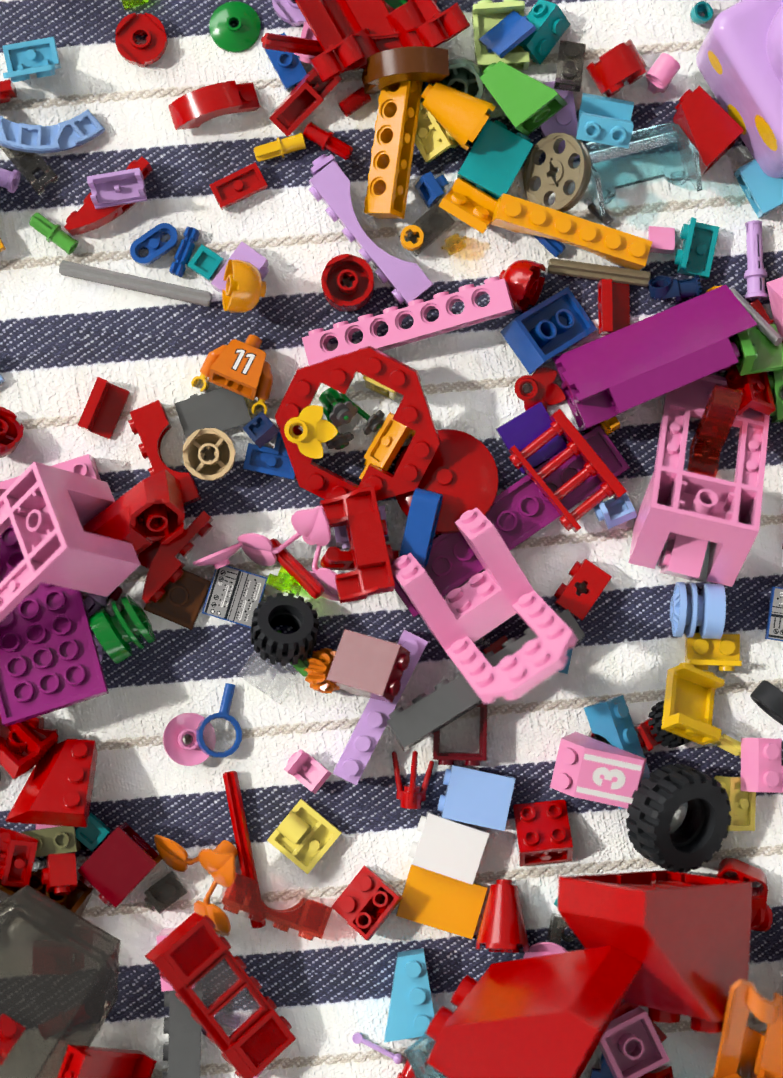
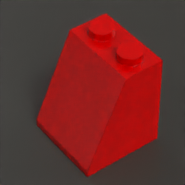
M700 85L694 91L689 89L682 95L675 107L677 112L673 117L691 169L698 180L735 145L744 131Z

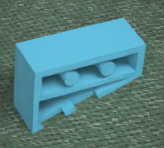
M424 948L397 953L384 1043L427 1036L425 1034L435 1014Z

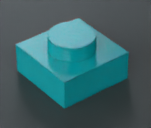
M201 244L187 266L210 282L224 262V259Z
M90 813L87 827H77L75 829L76 838L93 851L111 829L94 814Z

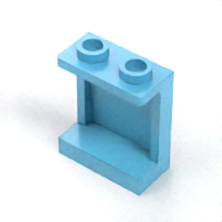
M583 93L577 120L576 139L628 149L634 123L631 121L634 102Z
M756 159L736 170L734 176L758 219L783 205V178H772L766 175Z

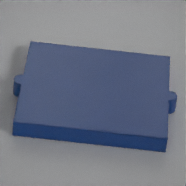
M513 10L479 40L487 47L486 49L489 53L493 52L502 59L532 34L536 27L529 22L526 16L522 17Z

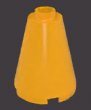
M436 82L434 86L429 83L421 95L425 99L422 105L466 151L470 147L466 142L469 140L473 143L491 116L487 113L488 109L494 111L496 108L490 102Z

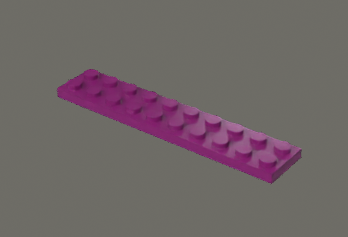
M600 425L583 436L615 477L630 468ZM556 454L554 457H552L551 459L543 463L541 466L536 468L535 471L537 472L538 470H540L558 454ZM579 455L577 457L573 456L543 481L552 492H555L584 468L585 462ZM526 475L496 496V500L486 518L495 526L510 551L561 515L531 478ZM590 476L560 500V502L567 510H570L600 489L602 483L597 476ZM457 532L441 534L433 540L428 564L423 569L441 596L444 597L451 590L459 587L484 568L462 533ZM393 575L394 590L412 616H417L419 613Z

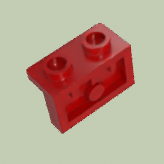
M735 365L726 373L725 376L734 414L741 415L748 408H751L754 411L769 416L776 410L767 372L740 376Z

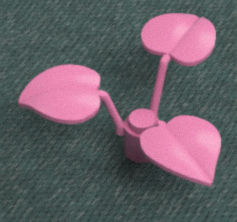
M322 505L312 509L296 511L291 516V523L297 533L277 548H273L272 542L260 534L246 533L237 538L239 542H242L241 548L252 561L262 566L274 565L277 561L275 554L282 551L300 536L309 545L317 544L311 567L313 571L308 572L323 586L325 591L321 597L339 601L335 582V575L337 574L327 568L318 569L317 566L322 546L327 545L331 540L330 526Z

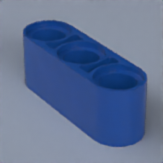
M416 488L412 496L399 557L411 552L423 568H426L429 561L443 500L442 494Z

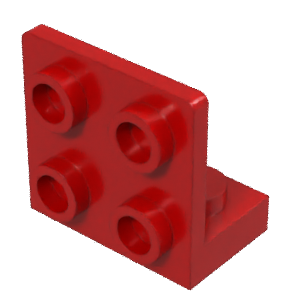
M564 799L515 804L513 806L520 867L572 861L573 843L566 801Z

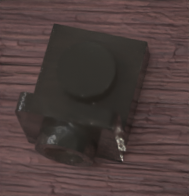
M172 870L144 892L146 895L144 900L152 911L157 910L160 914L184 896L188 890Z

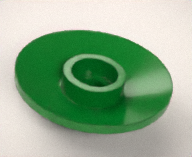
M232 1L219 6L214 11L210 19L209 31L212 40L219 48L227 52L239 53L248 50L256 43L260 35L261 24L256 11L251 6L243 2ZM236 20L239 22V25L231 27L229 25L230 22Z

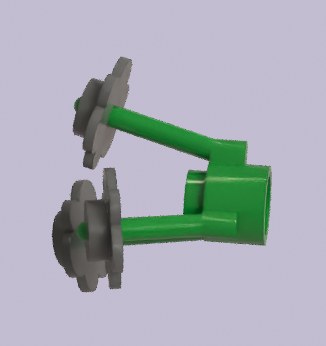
M333 388L326 389L319 397V401L324 406L323 413L327 420L336 428L350 423L356 413L367 420V424L363 428L366 436L372 431L377 432L384 422L385 414L383 411L378 410L376 414L370 416L352 402L346 394H340ZM338 430L337 435L327 441L326 445L328 449H343L349 445V441L354 438V435L351 432L340 434Z

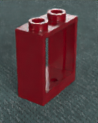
M482 703L477 706L479 707V753L440 752L439 730L433 734L432 759L438 760V765H454V760H465L464 765L480 766V761L487 760L488 703Z

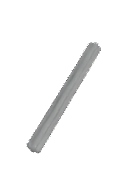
M65 260L61 261L59 266V273L63 276L207 307L210 306L212 300L211 292Z

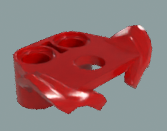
M729 857L723 859L719 863L718 874L715 877L751 883L758 882L761 884L758 887H752L750 930L768 931L772 925L773 913L766 903L768 896L766 874L761 869L736 858ZM729 871L737 873L735 876L732 877L725 875V873Z

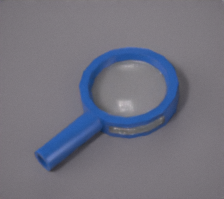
M225 683L219 713L206 716L200 722L196 731V740L199 748L206 755L213 758H224L232 755L239 748L242 741L240 724L233 716L229 715L236 686L234 684Z

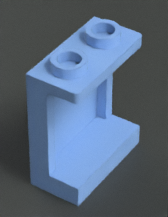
M454 764L451 766V770H445L443 784L447 785L445 796L440 795L437 810L442 811L441 817L445 819L505 831L515 778Z

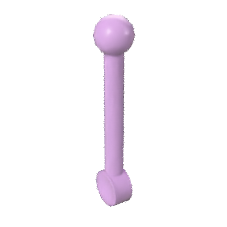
M359 1032L354 1033L352 1037L354 1043H362L392 1058L396 1064L403 1062L401 1054H394L364 1039L363 1035Z

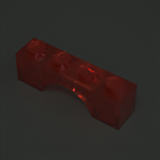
M236 872L234 883L230 887L223 886L218 900L224 904L223 909L238 914L239 910L249 913L248 918L260 923H263L264 919L274 922V928L288 932L289 928L298 930L299 937L313 941L314 937L322 939L332 911V907L303 897L291 908L284 910L272 909L262 901L258 891V881Z

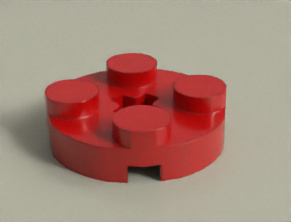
M149 13L129 14L119 22L116 28L115 43L121 57L130 64L143 68L155 63L163 56L168 45V39L163 24L154 15ZM146 34L147 42L145 44H136V35L143 36Z

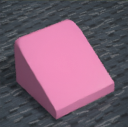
M649 226L647 240L653 241L649 253L673 254L675 251V228Z

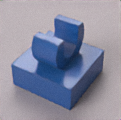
M430 171L422 175L414 187L429 208L435 205L444 195V186L448 185L449 182L444 175L435 179Z

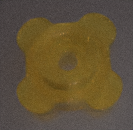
M458 233L453 234L444 240L446 244L441 246V249L446 250L448 255H453L467 247L465 242L467 236H459Z

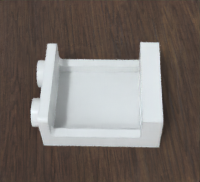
M429 811L426 817L421 815L416 830L421 833L418 842H412L408 854L409 857H412L411 864L473 885L489 832L442 818Z

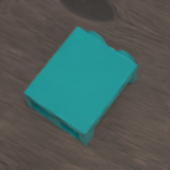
M487 120L460 168L457 178L464 179L498 200L503 193L508 194L534 144L530 142V138L522 133L514 134L507 130L508 127L502 122Z

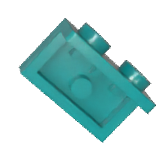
M538 0L526 16L529 22L536 27V30L518 44L526 52H529L531 60L541 65L571 25L559 6L546 0Z
M691 217L687 224L683 223L680 233V239L684 240L682 249L677 250L674 264L678 265L677 273L689 276L699 274V278L708 279L720 227L696 222L697 218Z

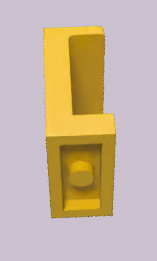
M680 663L678 666L668 669L661 729L703 746L721 740V729L712 726L715 690L724 686L725 680L715 676L712 672L697 669L691 663Z

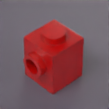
M75 853L48 854L45 859V868L41 869L42 885L46 884L47 892H54V895L62 896L74 891L78 885Z

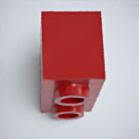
M584 559L581 563L577 561L568 573L572 576L567 585L562 583L554 594L557 598L554 604L564 611L568 609L572 616L579 621H583L612 578V576L587 559ZM584 582L586 584L584 586V589L587 591L586 594L581 593L577 595L575 584Z

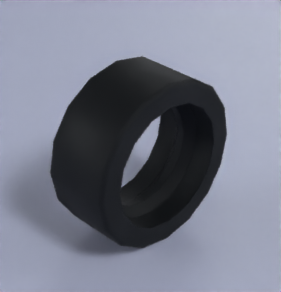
M763 680L750 694V697L764 712L783 725V692L773 684Z

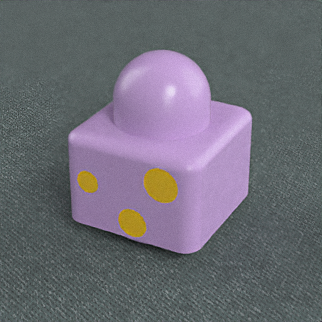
M741 0L722 11L715 18L697 53L696 63L722 108L744 129L740 137L763 172L772 178H783V0Z

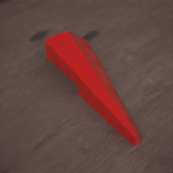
M0 716V764L15 780L39 762L58 740L59 735L55 732L49 734L38 728V723L30 720V722L22 721L5 727Z

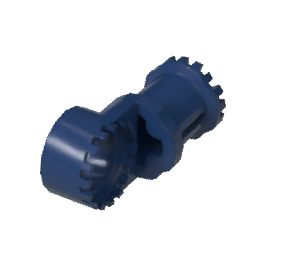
M699 274L695 275L694 278L680 281L677 278L671 279L668 276H656L650 279L648 283L650 297L654 300H657V298L658 300H661V298L665 300L666 298L675 297V301L680 302L682 298L702 295V289H700L702 287L699 285L701 284Z

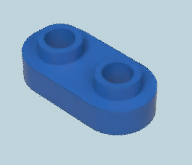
M158 224L132 243L130 247L131 257L139 265L146 266L152 264L177 245L179 240L178 233L171 224ZM164 234L170 235V240L163 242L161 237ZM148 249L149 254L146 257L140 256L141 250Z

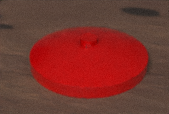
M436 430L438 431L441 443L417 488L443 495L435 533H457L460 530L455 522L460 519L464 512L477 507L486 516L492 508L498 493V471L490 451L477 438L458 430ZM408 446L404 449V451H403L402 454L400 455V457H399V459H398V461H397V463H396V466H395L394 474H395V472H396V470H397V468H398V466H399V464H400V462H401V460H402V458H403V456H404V454H405V452H406ZM414 491L395 496L401 510L407 517Z

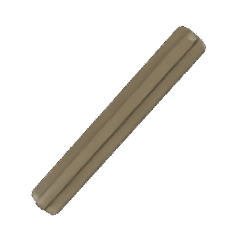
M551 258L548 262V273L593 280L612 279V282L644 287L649 286L648 283L651 279V274L648 271Z

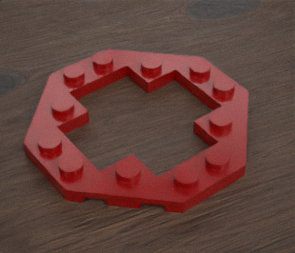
M371 346L299 368L275 415L299 487L324 500L348 494L359 488L374 486L377 501L414 491L421 482L441 443L427 398L420 383L418 371ZM356 372L402 394L404 397L393 420L416 431L394 475L370 463L359 485L313 462L314 458L303 455L298 445L290 442L284 433L286 423L291 418L299 417L301 411L311 405L321 383L346 394ZM295 425L293 432L296 435H301L303 428L300 425Z

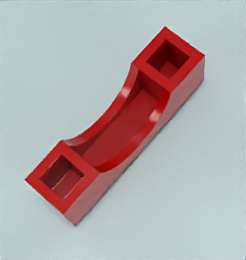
M157 400L131 411L132 419L128 420L133 434H139L142 443L138 444L143 458H149L152 465L148 469L150 475L152 476L165 469L178 479L183 506L202 499L192 475L189 472L171 470L162 459L161 442L165 434L172 428L162 403Z

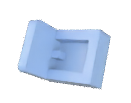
M624 493L616 500L612 498L605 502L601 501L593 508L598 521L604 520L608 529L637 517L636 510L627 493Z

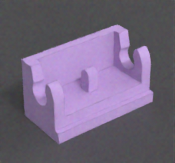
M140 168L87 176L92 194L90 197L95 209L147 201L144 177Z

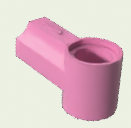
M662 53L646 73L647 89L656 94L659 92L664 93L667 90L673 77L680 69V64L677 60L666 53Z

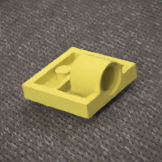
M301 798L267 841L306 874H309L342 832Z

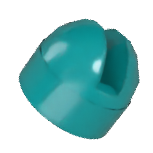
M698 2L690 12L692 22L697 25L707 23L713 16L712 7L707 2Z

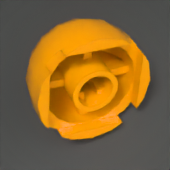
M239 259L228 260L223 281H226V291L222 289L223 309L231 313H245L252 310L258 304L260 297L265 296L266 282L262 281L261 273L250 262Z

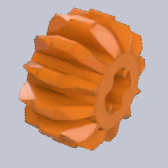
M321 648L320 650L313 651L312 658L307 659L309 663L308 668L303 669L308 673L305 681L310 683V688L325 694L340 690L338 686L326 680L336 654L335 650Z

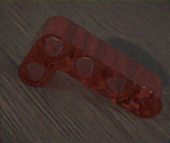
M719 385L714 386L692 439L688 472L716 478L720 452L740 408L742 400L741 390Z

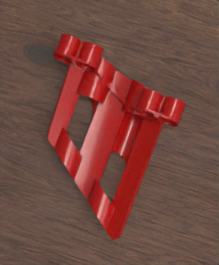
M295 0L324 51L314 58H309L322 82H326L346 71L364 69L367 66L368 57L385 50L412 46L437 47L467 29L470 24L458 2L441 12L434 0H408L409 2L397 9L392 8L384 0Z

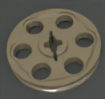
M552 133L542 138L533 147L526 160L523 173L524 190L530 202L565 212L573 208L581 200L588 188L592 168L590 154L585 144L581 140L576 139L575 136L566 133ZM564 140L565 149L562 153H559V144ZM543 152H545L546 159L544 163L540 165L539 157ZM579 155L580 164L577 168H574L573 161ZM538 178H540V188L537 191H535L534 183ZM574 181L575 190L569 195L568 187ZM552 193H555V202L550 206L548 203L549 197Z

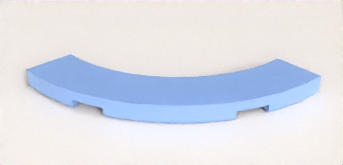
M88 109L70 120L52 126L15 123L0 115V146L27 153H54L70 150L95 139L105 132V128Z

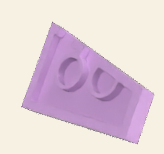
M571 79L543 82V84L556 90L567 102L564 108L539 126L543 137L552 133H566L576 137L577 117ZM564 140L559 144V153H562L565 149Z

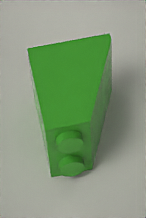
M499 61L497 64H490L483 71L484 74L479 77L514 127L526 136L567 105V102L556 90L502 61Z

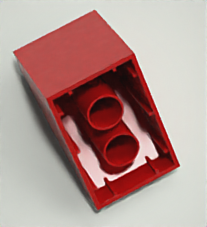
M667 870L559 877L557 911L586 949L613 945L643 963L624 997L626 1003L648 1007V1016L654 1022L678 1023L680 1022L681 1015L691 1017V1030L703 1033H722L731 986L740 979L749 981L751 882L691 873H674Z
M609 945L493 963L479 981L467 974L457 987L450 1003L458 1007L453 1013L442 1006L426 1030L425 1034L436 1041L426 1063L448 1078H580L643 963L615 946Z

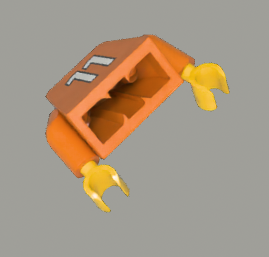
M250 334L245 343L232 339L228 345H222L209 352L200 369L201 375L192 379V387H196L197 382L202 380L204 385L200 392L207 391L209 382L253 401L257 397L258 401L252 406V413L254 414L256 405H262L266 415L268 408L265 402L270 397L273 376L271 365L265 361L266 352L259 349L262 340L258 336Z

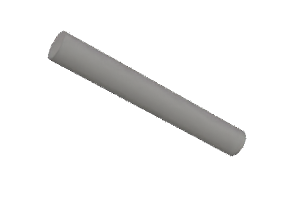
M735 288L730 289L758 324L756 327L775 346L779 345L783 338Z

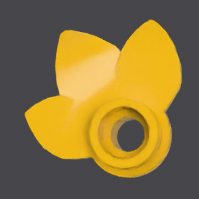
M310 405L304 408L299 417L291 418L284 428L286 438L290 442L297 444L303 455L314 459L323 458L322 443L331 440L338 433L337 428L331 422L322 419L323 406ZM295 425H300L303 428L301 435H296L293 432Z

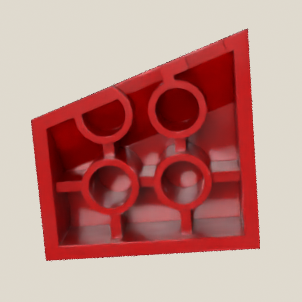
M66 739L53 745L34 767L6 818V822L87 827L98 757L95 740Z

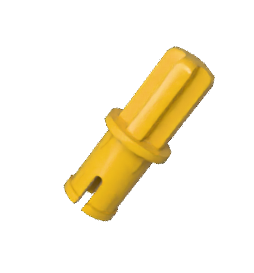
M302 133L283 139L277 137L276 141L254 147V154L256 160L261 162L278 156L284 158L285 154L306 149Z

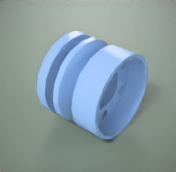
M676 582L670 602V621L673 636L682 637L685 629L686 637L693 638L696 626H699L701 638L721 639L726 616L724 585L705 583L701 594L698 595L695 583H689L686 591L685 582Z

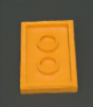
M411 864L402 893L403 899L399 903L396 916L473 939L488 888L476 883L471 885Z

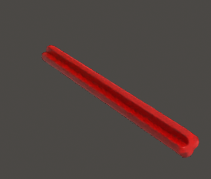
M228 771L223 773V780L251 926L253 928H261L266 925L238 775L236 771Z

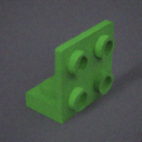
M770 324L771 327L779 334L776 325ZM756 326L728 337L730 343L734 342L739 351V357H737L739 362L736 364L740 376L783 369V342L775 346Z

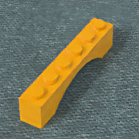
M505 193L497 200L491 225L517 233L530 234L563 242L596 254L615 265L634 270H641L646 266L653 242Z

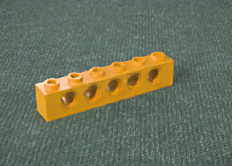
M397 82L386 86L380 92L374 143L371 149L372 157L368 173L367 194L364 200V213L375 218L404 219L423 82Z

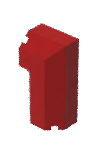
M165 469L143 479L83 525V531L132 543L137 555L156 541H159L160 544H168L184 532L183 521L185 519L180 482Z

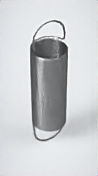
M594 200L591 201L592 203L587 207L588 210L605 226H608L614 219Z

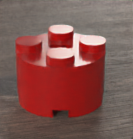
M631 39L600 56V61L596 64L592 62L586 67L601 94H605L609 98L625 86L624 82L627 81L630 85L643 77L642 75L647 72L645 69L647 65Z
M341 254L332 258L322 273L321 285L324 297L338 311L351 312L364 307L370 301L374 292V275L370 265L364 259L352 254ZM348 279L352 282V287L348 288L344 285L343 280Z

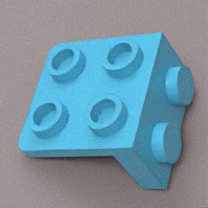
M55 37L2 46L8 72L3 73V77L10 78L11 83L30 79L29 74L36 73L37 78L56 75L55 69L61 68Z

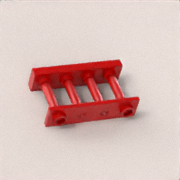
M559 409L549 418L552 421L550 423L551 427L521 451L515 445L511 447L509 459L518 470L521 467L562 516L559 518V521L567 531L572 529L574 532H577L581 529V526L577 523L581 517L606 497L611 498L613 496L616 500L627 490L561 409ZM558 435L560 437L563 435L569 442L566 445L567 448L536 472L527 459ZM579 455L585 462L584 468L555 492H552L543 480L571 457ZM590 476H597L602 483L600 485L601 489L569 513L560 500Z

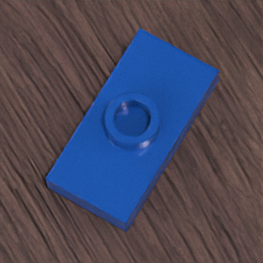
M263 48L286 91L296 87L307 75L298 56L294 53Z

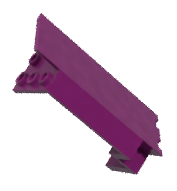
M725 284L552 359L563 382L560 387L565 394L566 401L579 431L582 433L598 423L717 371L718 374L723 373L739 362L737 359L739 357L738 348L734 342L730 343L728 337L758 324Z

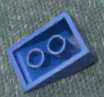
M567 287L514 318L500 333L528 373L532 374L537 369L551 362L552 358L563 354L588 337L597 328Z

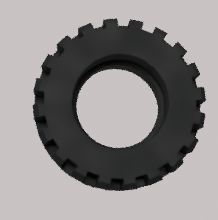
M669 764L661 767V770L656 769L651 772L648 779L644 778L640 782L641 787L639 790L634 791L632 795L634 799L627 809L629 818H626V827L630 830L628 831V837L633 844V848L646 859L670 872L685 873L691 871V869L695 870L702 867L703 862L707 863L714 858L712 855L715 851L719 852L722 847V840L726 839L729 833L727 826L731 825V815H729L731 805L730 801L727 800V792L716 779L684 764ZM687 802V812L682 824L676 831L670 834V826L675 813Z

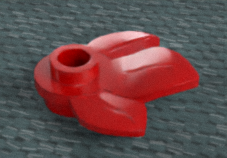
M547 367L539 368L532 375H523L517 379L514 387L515 394L524 401L525 410L542 402L547 411V405L558 404L565 400L566 397L563 390L553 383L557 376L556 370ZM525 383L532 385L533 389L530 392H525L522 389Z

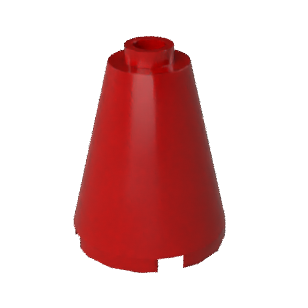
M498 879L496 884L490 886L476 941V950L482 951V946H486L489 952L519 953V947H523L524 953L529 952V942L518 886L512 885V880Z

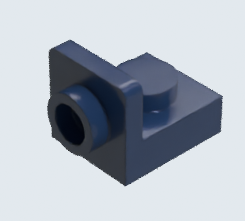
M263 411L242 428L259 448L270 442L279 432L278 428Z

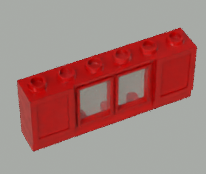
M194 912L149 951L145 957L156 965L161 972L159 975L172 986L176 992V997L192 1012L190 1015L205 1029L208 1039L222 1051V1057L235 1068L236 1071L234 1073L239 1078H253L296 1040L290 1031L292 1026L282 1015L279 1017L275 1009L277 1006L268 996L264 997L259 991L262 988L260 983L253 976L249 977L244 970L247 966L237 955L234 957L229 951L232 948L230 943L222 935L218 936L214 930L216 925L211 918Z

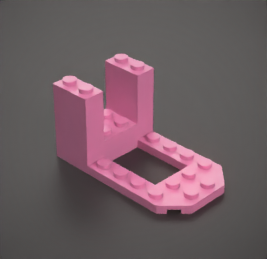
M710 374L664 395L654 473L634 521L629 556L630 564L655 569L669 533H676L711 541L706 581L730 587L733 586L759 533L770 415L754 411L751 408H748L741 415L734 414L726 377ZM690 417L740 428L734 482L683 471Z
M34 461L0 496V535L12 524L25 558L0 583V622L41 582L107 597L141 565L132 543L83 531V525L115 502L107 482Z
M476 507L473 510L464 512L455 524L485 571L473 575L467 583L460 588L451 590L445 598L441 596L426 571L411 552L398 557L391 565L392 574L435 639L483 703H492L496 697H505L507 701L515 700L562 669L568 660L566 653L569 648H574L577 638L572 630L534 591L495 526ZM515 614H518L538 638L528 641L522 649L511 656L503 658L493 668L475 646L474 642Z

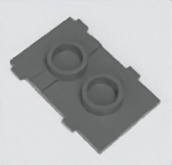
M223 387L201 395L194 394L189 399L174 403L186 440L193 432L199 429L216 428L223 432L238 426L243 428L251 421L244 396Z

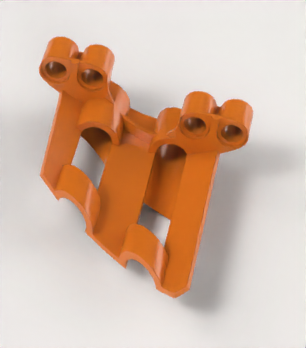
M742 979L731 986L713 1078H783V996L774 992L773 1001H769L759 994L753 982ZM749 1011L760 1021L768 1024L765 1035L747 1026Z

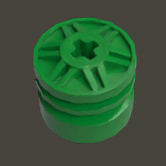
M128 594L120 597L125 607L124 609L117 601L111 602L115 615L111 616L102 608L88 617V622L96 638L116 664L133 655L129 645L130 642L133 641L140 649L145 647L141 635L149 643L156 640L147 615L141 606L132 600Z

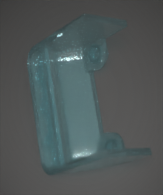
M664 123L633 131L628 149L595 142L585 144L590 154L592 166L588 192L600 216L606 215L604 205L610 203L616 197V189L664 177L667 182L673 185H682L690 181L697 191L702 190L699 152L676 123Z

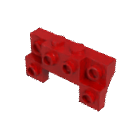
M374 486L359 488L339 497L320 500V506L322 505L330 528L346 525L355 569L352 572L335 575L339 602L364 600L368 595L394 591L395 583L390 565V560H393L392 548L385 541L384 535H387V525L385 519L381 520Z

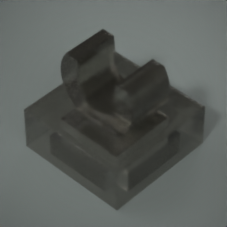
M551 913L547 936L549 942L558 945L561 943V938L566 942L574 940L573 936L564 934L565 928L569 925L560 914Z

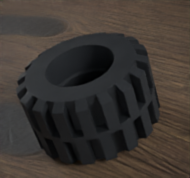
M277 593V597L270 595L266 597V602L260 601L258 608H255L251 624V644H254L253 649L255 652H260V657L263 660L268 658L271 664L275 665L276 662H279L281 666H287L289 662L295 665L298 664V659L301 661L307 659V655H311L314 651V646H316L319 627L318 614L316 610H312L313 605L310 602L305 603L304 598L301 596L295 598L292 593H288V596H283V593ZM277 625H289L297 631L291 634H281L272 628Z

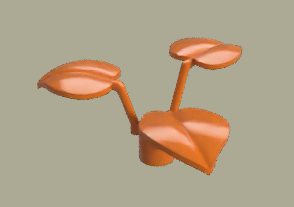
M155 834L154 841L157 851L170 868L179 872H185L188 868L187 865L200 861L202 867L212 875L214 881L203 900L204 902L196 901L194 903V911L202 916H209L216 925L214 930L217 934L228 936L231 930L230 921L223 910L214 904H210V897L217 884L230 887L234 883L236 872L235 858L238 856L236 847L231 842L223 840L214 850L202 849L199 852V856L190 859L186 850L181 845L171 839Z

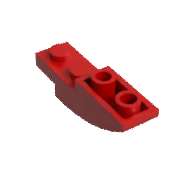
M142 156L138 161L133 160L126 168V170L140 168L144 179L153 170L150 163ZM90 192L84 199V205L78 212L74 211L66 219L67 224L64 228L72 236L87 233L110 223L125 213L135 203L95 209L91 201L90 195L92 194Z
M205 511L187 529L184 528L183 533L168 544L160 545L146 576L142 600L145 603L149 604L151 601L154 603L159 601L166 593L164 587L170 581L174 584L184 574L182 568L185 564L178 557L180 555L185 557L195 546L192 542L199 535L203 538L213 527L210 523L214 519Z

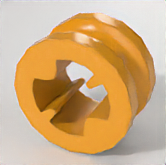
M416 225L406 226L401 232V245L408 251L418 250L422 246L424 234L420 227ZM407 233L418 234L419 238H416L417 243L406 242L405 238H408Z

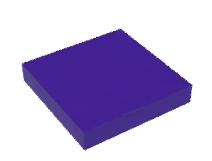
M539 402L496 428V431L508 451L514 445L521 451L550 428L552 421L549 419L550 416L542 402ZM555 436L527 459L529 464L534 468L567 448L562 436ZM522 467L519 469L522 474L526 473Z

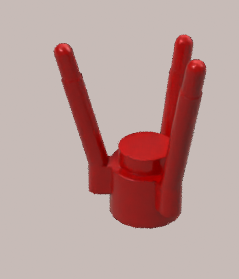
M394 751L392 752L397 787L396 799L400 800V807L421 809L422 801H426V791L434 761L429 762L420 790V786H416L418 752L413 751L410 785H404L403 790L398 757Z

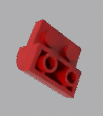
M364 865L332 905V908L364 939L370 941L403 897L390 884L386 883L369 867Z

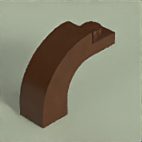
M412 46L389 49L371 55L367 58V66L363 69L362 73L364 94L374 95L390 84L403 81H420L433 84L440 82L449 76L448 50L435 47Z

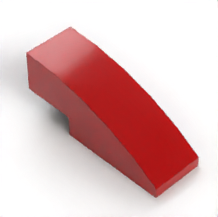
M313 67L277 107L269 119L288 137L324 101V97L342 80V76L338 75L326 82H322Z

